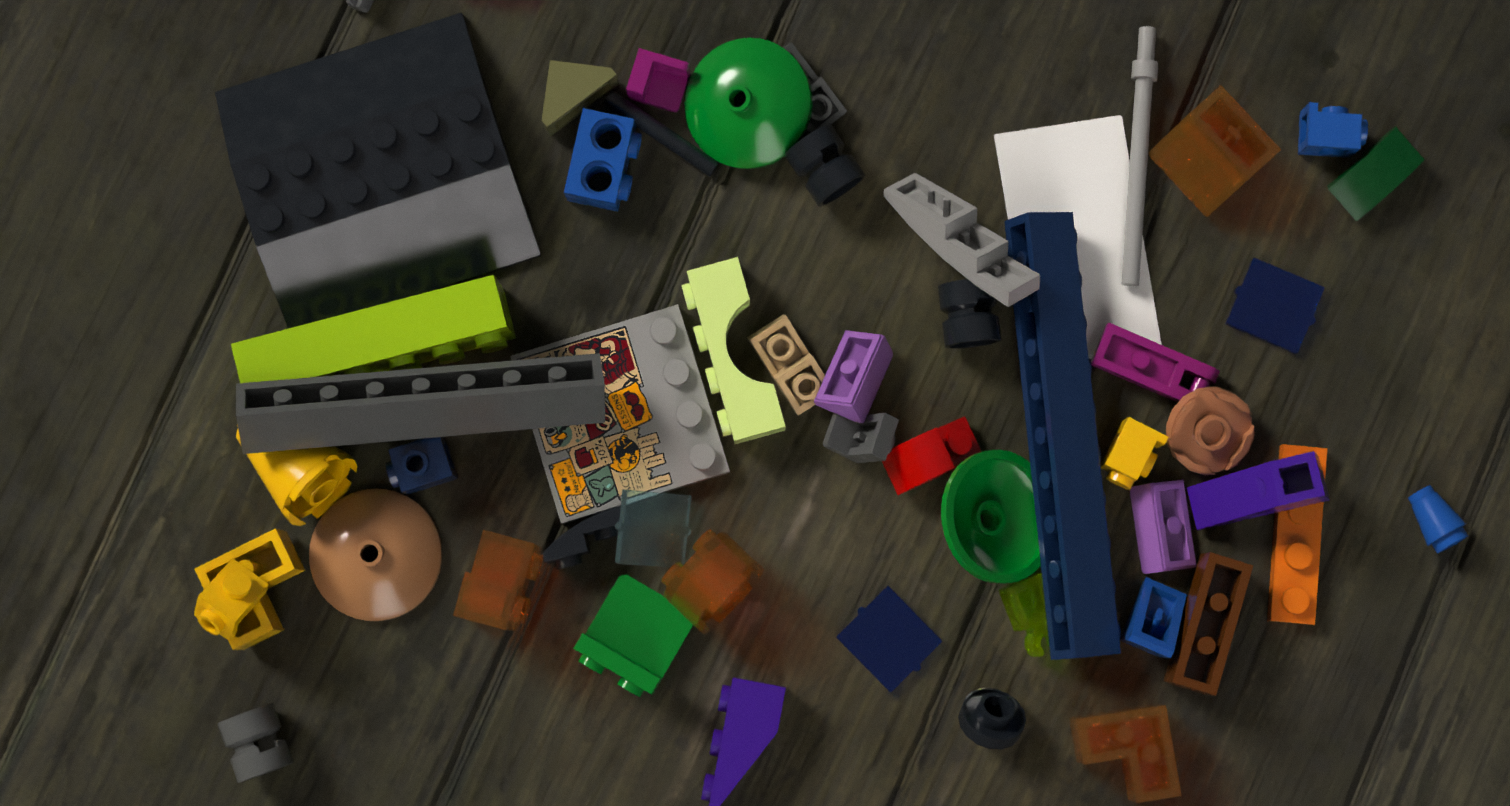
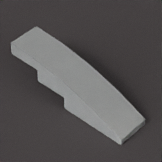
M913 173L884 189L886 200L942 259L974 285L1007 307L1039 290L1040 274L1008 256L1009 241L977 223V208L917 173Z

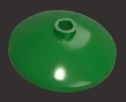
M760 38L735 39L713 49L695 68L685 95L686 121L695 142L714 160L738 169L762 168L784 158L786 152L804 136L812 114V90L802 65L783 47ZM744 92L746 95L745 103L740 107H736L734 104L736 94Z
M1000 449L982 451L966 458L951 474L942 497L941 520L949 549L958 563L967 572L980 580L995 584H1006L1023 580L1041 566L1030 462L1016 453ZM980 514L983 518V524L981 523Z

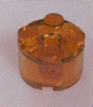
M711 529L707 530L693 545L692 549L696 553L684 565L680 561L674 564L661 580L666 585L664 598L702 634L710 631L706 624L713 618L718 624L721 623L753 589L747 582L754 573L760 578L764 572V568L726 532L723 531L716 534Z

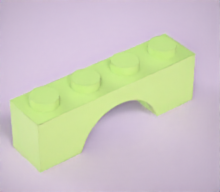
M738 257L688 270L689 283L681 286L688 310L697 308L701 325L693 327L699 351L708 350L713 367L705 369L711 394L720 392L725 409L717 411L723 437L732 434L734 444H739L785 431L786 426L774 384L759 382L745 376L733 364L727 351V336L733 321L743 310L750 306V298Z

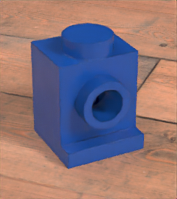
M1309 102L1300 111L1298 155L1350 158L1361 149V146L1365 145L1368 136V122L1366 119H1362V114L1348 113L1349 109L1346 107L1328 106L1322 108V112L1318 111V103Z

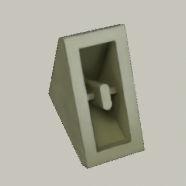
M550 60L541 120L547 133L550 136L554 135L579 116L583 108L588 109L616 88L619 82L614 70L610 67Z

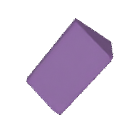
M845 330L814 399V403L851 421L864 423L893 357V351L885 336Z
M1184 480L1149 483L1131 487L1130 497L1142 572L1150 574L1195 568L1197 565Z

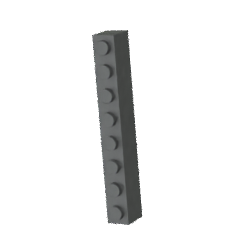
M600 353L237 383L236 419L243 454L605 423V384Z

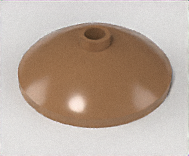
M387 489L357 491L334 503L323 514L316 525L309 549L311 574L316 587L326 601L347 616L365 621L394 619L416 608L432 591L442 565L441 538L430 515L413 499ZM370 545H374L378 550V556L373 562H367L363 556L365 548Z

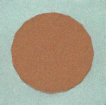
M1219 387L1198 388L1183 396L1174 406L1166 424V436L1169 437L1167 445L1172 456L1189 471L1205 476L1215 475L1214 472H1220L1224 469L1226 471L1232 469L1248 454L1254 439V425H1252V418L1250 416L1251 411L1248 405L1236 394Z

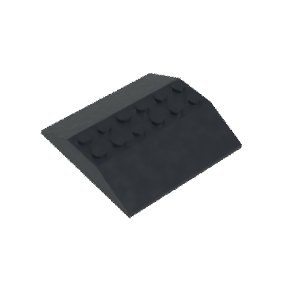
M462 12L215 92L233 175L256 248L288 329L445 288L541 257Z

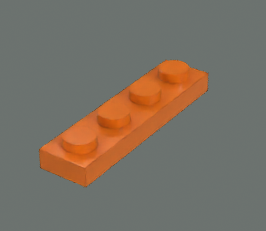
M1287 444L1279 446V459L1315 451L1319 456L1325 479L1327 448ZM1324 502L1277 512L1274 515L1267 621L1315 625Z

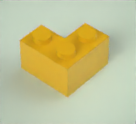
M276 528L194 569L203 589L206 588L232 558L269 584L268 589L305 571L287 531ZM267 593L239 623L235 636L229 641L232 650H245L284 630Z

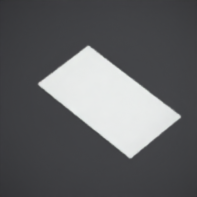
M1117 115L995 134L994 139L1008 220L1027 212H1073L1074 228L1077 231L1078 265L1082 276L1083 311L1087 320L1086 338L1089 359H1092L1107 323L1114 324L1162 345L1143 235L1139 286L1121 285L1130 166L1122 116Z

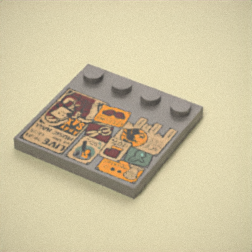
M678 304L510 356L513 361L600 353L605 384V423L533 429L562 525L730 473Z

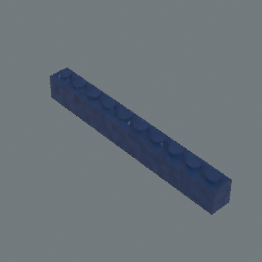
M1027 212L1004 222L1006 240L1009 241L1008 256L1040 274L1039 290L1013 304L1050 656L1051 660L1121 654L1119 641L1121 631L1117 622L1115 604L1116 585L1112 577L1111 540L1107 531L1106 495L1102 485L1101 450L1097 439L1096 405L1093 401L1091 384L1092 365L1088 356L1087 320L1083 311L1082 276L1078 265L1077 231L1074 228L1073 212Z

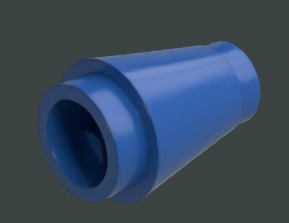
M1431 485L1408 497L1427 547L1432 545L1437 554L1469 536L1464 529L1466 525L1464 520L1435 492Z

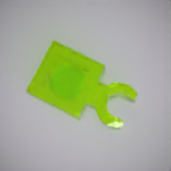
M1033 573L1027 578L1007 585L998 591L1013 630H1026L1027 634L1024 644L1027 653L1031 657H1041L1044 655L1041 639L1044 636L1049 646L1042 573Z

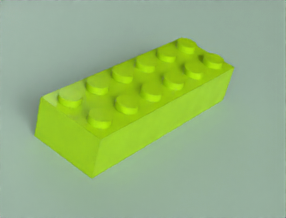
M494 275L239 341L232 343L231 347L240 383L417 369L422 368L421 363L436 359L439 360V364H449L464 359V352L481 348L482 353H490L507 348V341L516 339L504 288Z

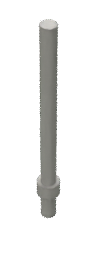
M1149 26L1139 28L1137 60L1132 61L1131 80L1135 81L1121 283L1124 286H1139L1152 87L1153 82H1156L1158 78V62L1154 61L1156 28Z

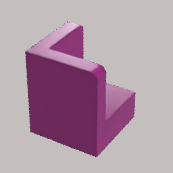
M639 48L626 87L628 99L674 113L678 112L690 76L689 63Z

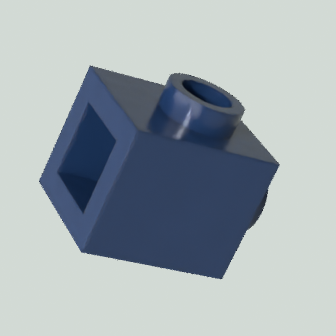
M445 437L423 438L388 450L391 461L385 463L386 471L393 488L400 486L402 493L410 495L458 479Z

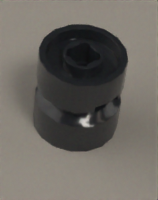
M831 124L808 134L785 154L786 159L796 174L800 177L806 176L808 178L805 187L819 207L825 206L841 197L860 183L866 176L853 155L843 154L842 151L845 143Z
M968 279L938 285L940 311L948 315V319L942 323L945 348H972L1001 342L999 316L991 312V309L997 304V299L974 285Z

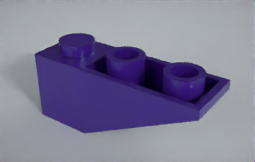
M1315 451L1270 461L1187 487L1197 531L1330 500L1320 459Z
M733 677L731 686L722 685L718 711L726 712L723 730L714 729L709 754L710 756L718 757L715 775L706 773L701 800L709 801V806H720L778 733L786 687Z

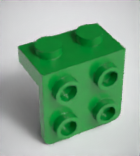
M621 575L616 580L587 632L581 634L573 649L582 654L578 661L591 670L602 674L604 669L607 668L621 676L617 684L638 697H641L643 691L653 694L693 627L695 616L691 611L631 576Z

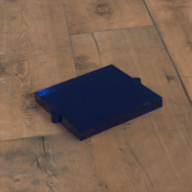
M1253 258L1242 285L1234 290L1237 297L1225 324L1297 354L1308 327L1316 322L1313 315L1325 287Z
M889 586L866 608H858V616L836 636L890 693L912 671H919L921 669L920 663L942 642Z

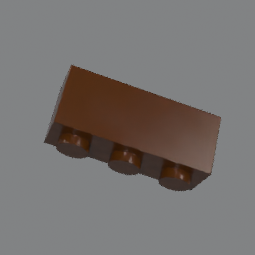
M1212 552L1200 554L1183 611L1175 650L1169 660L1163 682L1205 695H1217L1254 565Z

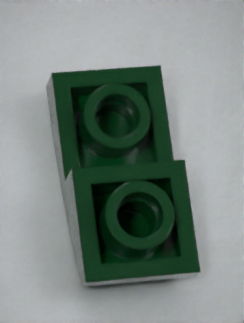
M1396 126L1361 154V159L1327 186L1328 190L1356 221L1382 201L1425 160Z

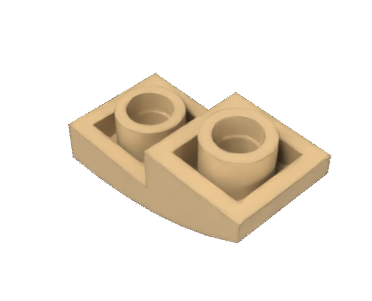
M783 314L748 336L749 342L795 413L799 416L816 405L814 399L825 375L814 357L808 352L788 317Z

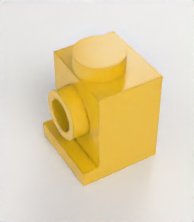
M1127 417L1121 422L1100 464L1101 469L1109 472L1106 479L1122 488L1130 490L1139 476L1146 478L1149 475L1158 454L1152 452L1153 448L1165 445L1169 437L1131 417Z

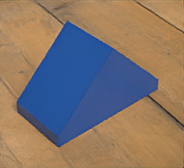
M1146 577L1119 641L1159 658H1171L1175 650L1187 594Z

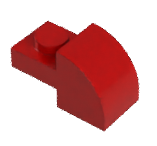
M964 416L939 428L931 429L892 448L891 452L887 455L886 461H882L897 495H900L955 470L966 458L982 451Z

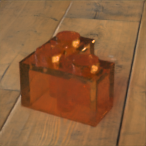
M483 530L471 573L465 572L453 616L509 631H516L517 624H525L532 600L525 597L529 580L537 581L543 563V555L537 554L539 545Z
M1152 704L1069 718L1076 761L1085 765L1121 759L1128 800L1141 803L1182 796L1166 705Z

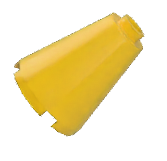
M237 430L236 438L241 445L239 430ZM336 446L246 454L283 516L292 525L296 526L305 525L306 523L301 518L310 514L318 519L334 503L340 500L352 484L347 478L350 468L357 472L358 467L356 461L348 453Z

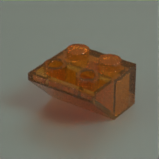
M1220 85L1175 126L1148 155L1207 218L1274 158L1281 149Z

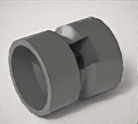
M274 703L241 713L217 724L225 747L234 749L235 754L230 759L238 783L294 763L287 740L279 738L277 735L282 726ZM257 741L259 746L256 747L254 742Z

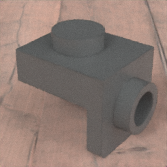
M833 413L823 446L855 463L886 461L887 455L895 444V431L899 419L887 413L867 415L864 423H858Z

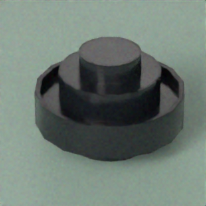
M980 688L969 693L965 697L958 715L960 728L965 735L977 745L988 749L1002 750L1013 746L1020 739L1026 723L1025 712L1019 702L1008 693L995 688Z

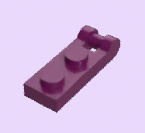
M1111 323L1105 325L1091 359L1092 366L1176 402H1179L1183 396L1198 388L1209 387L1210 384L1214 385L1220 373L1218 369ZM1184 372L1194 377L1189 390L1179 386Z

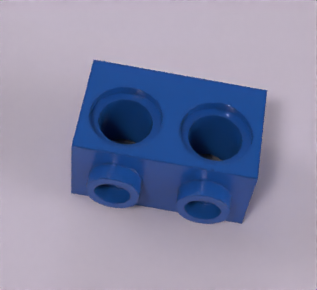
M585 108L582 109L564 189L567 201L617 212L620 201H628L633 176L627 175L630 158H638L642 141V134L636 132L637 128L633 118ZM608 131L617 132L621 136L619 145L613 149L601 148L598 145V139L603 133ZM606 173L612 178L611 185L606 190L596 192L588 187L589 180L593 175Z

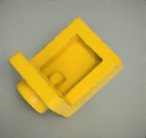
M232 558L198 595L194 616L207 632L213 635L220 634L230 641L235 636L239 623L267 593L269 584Z

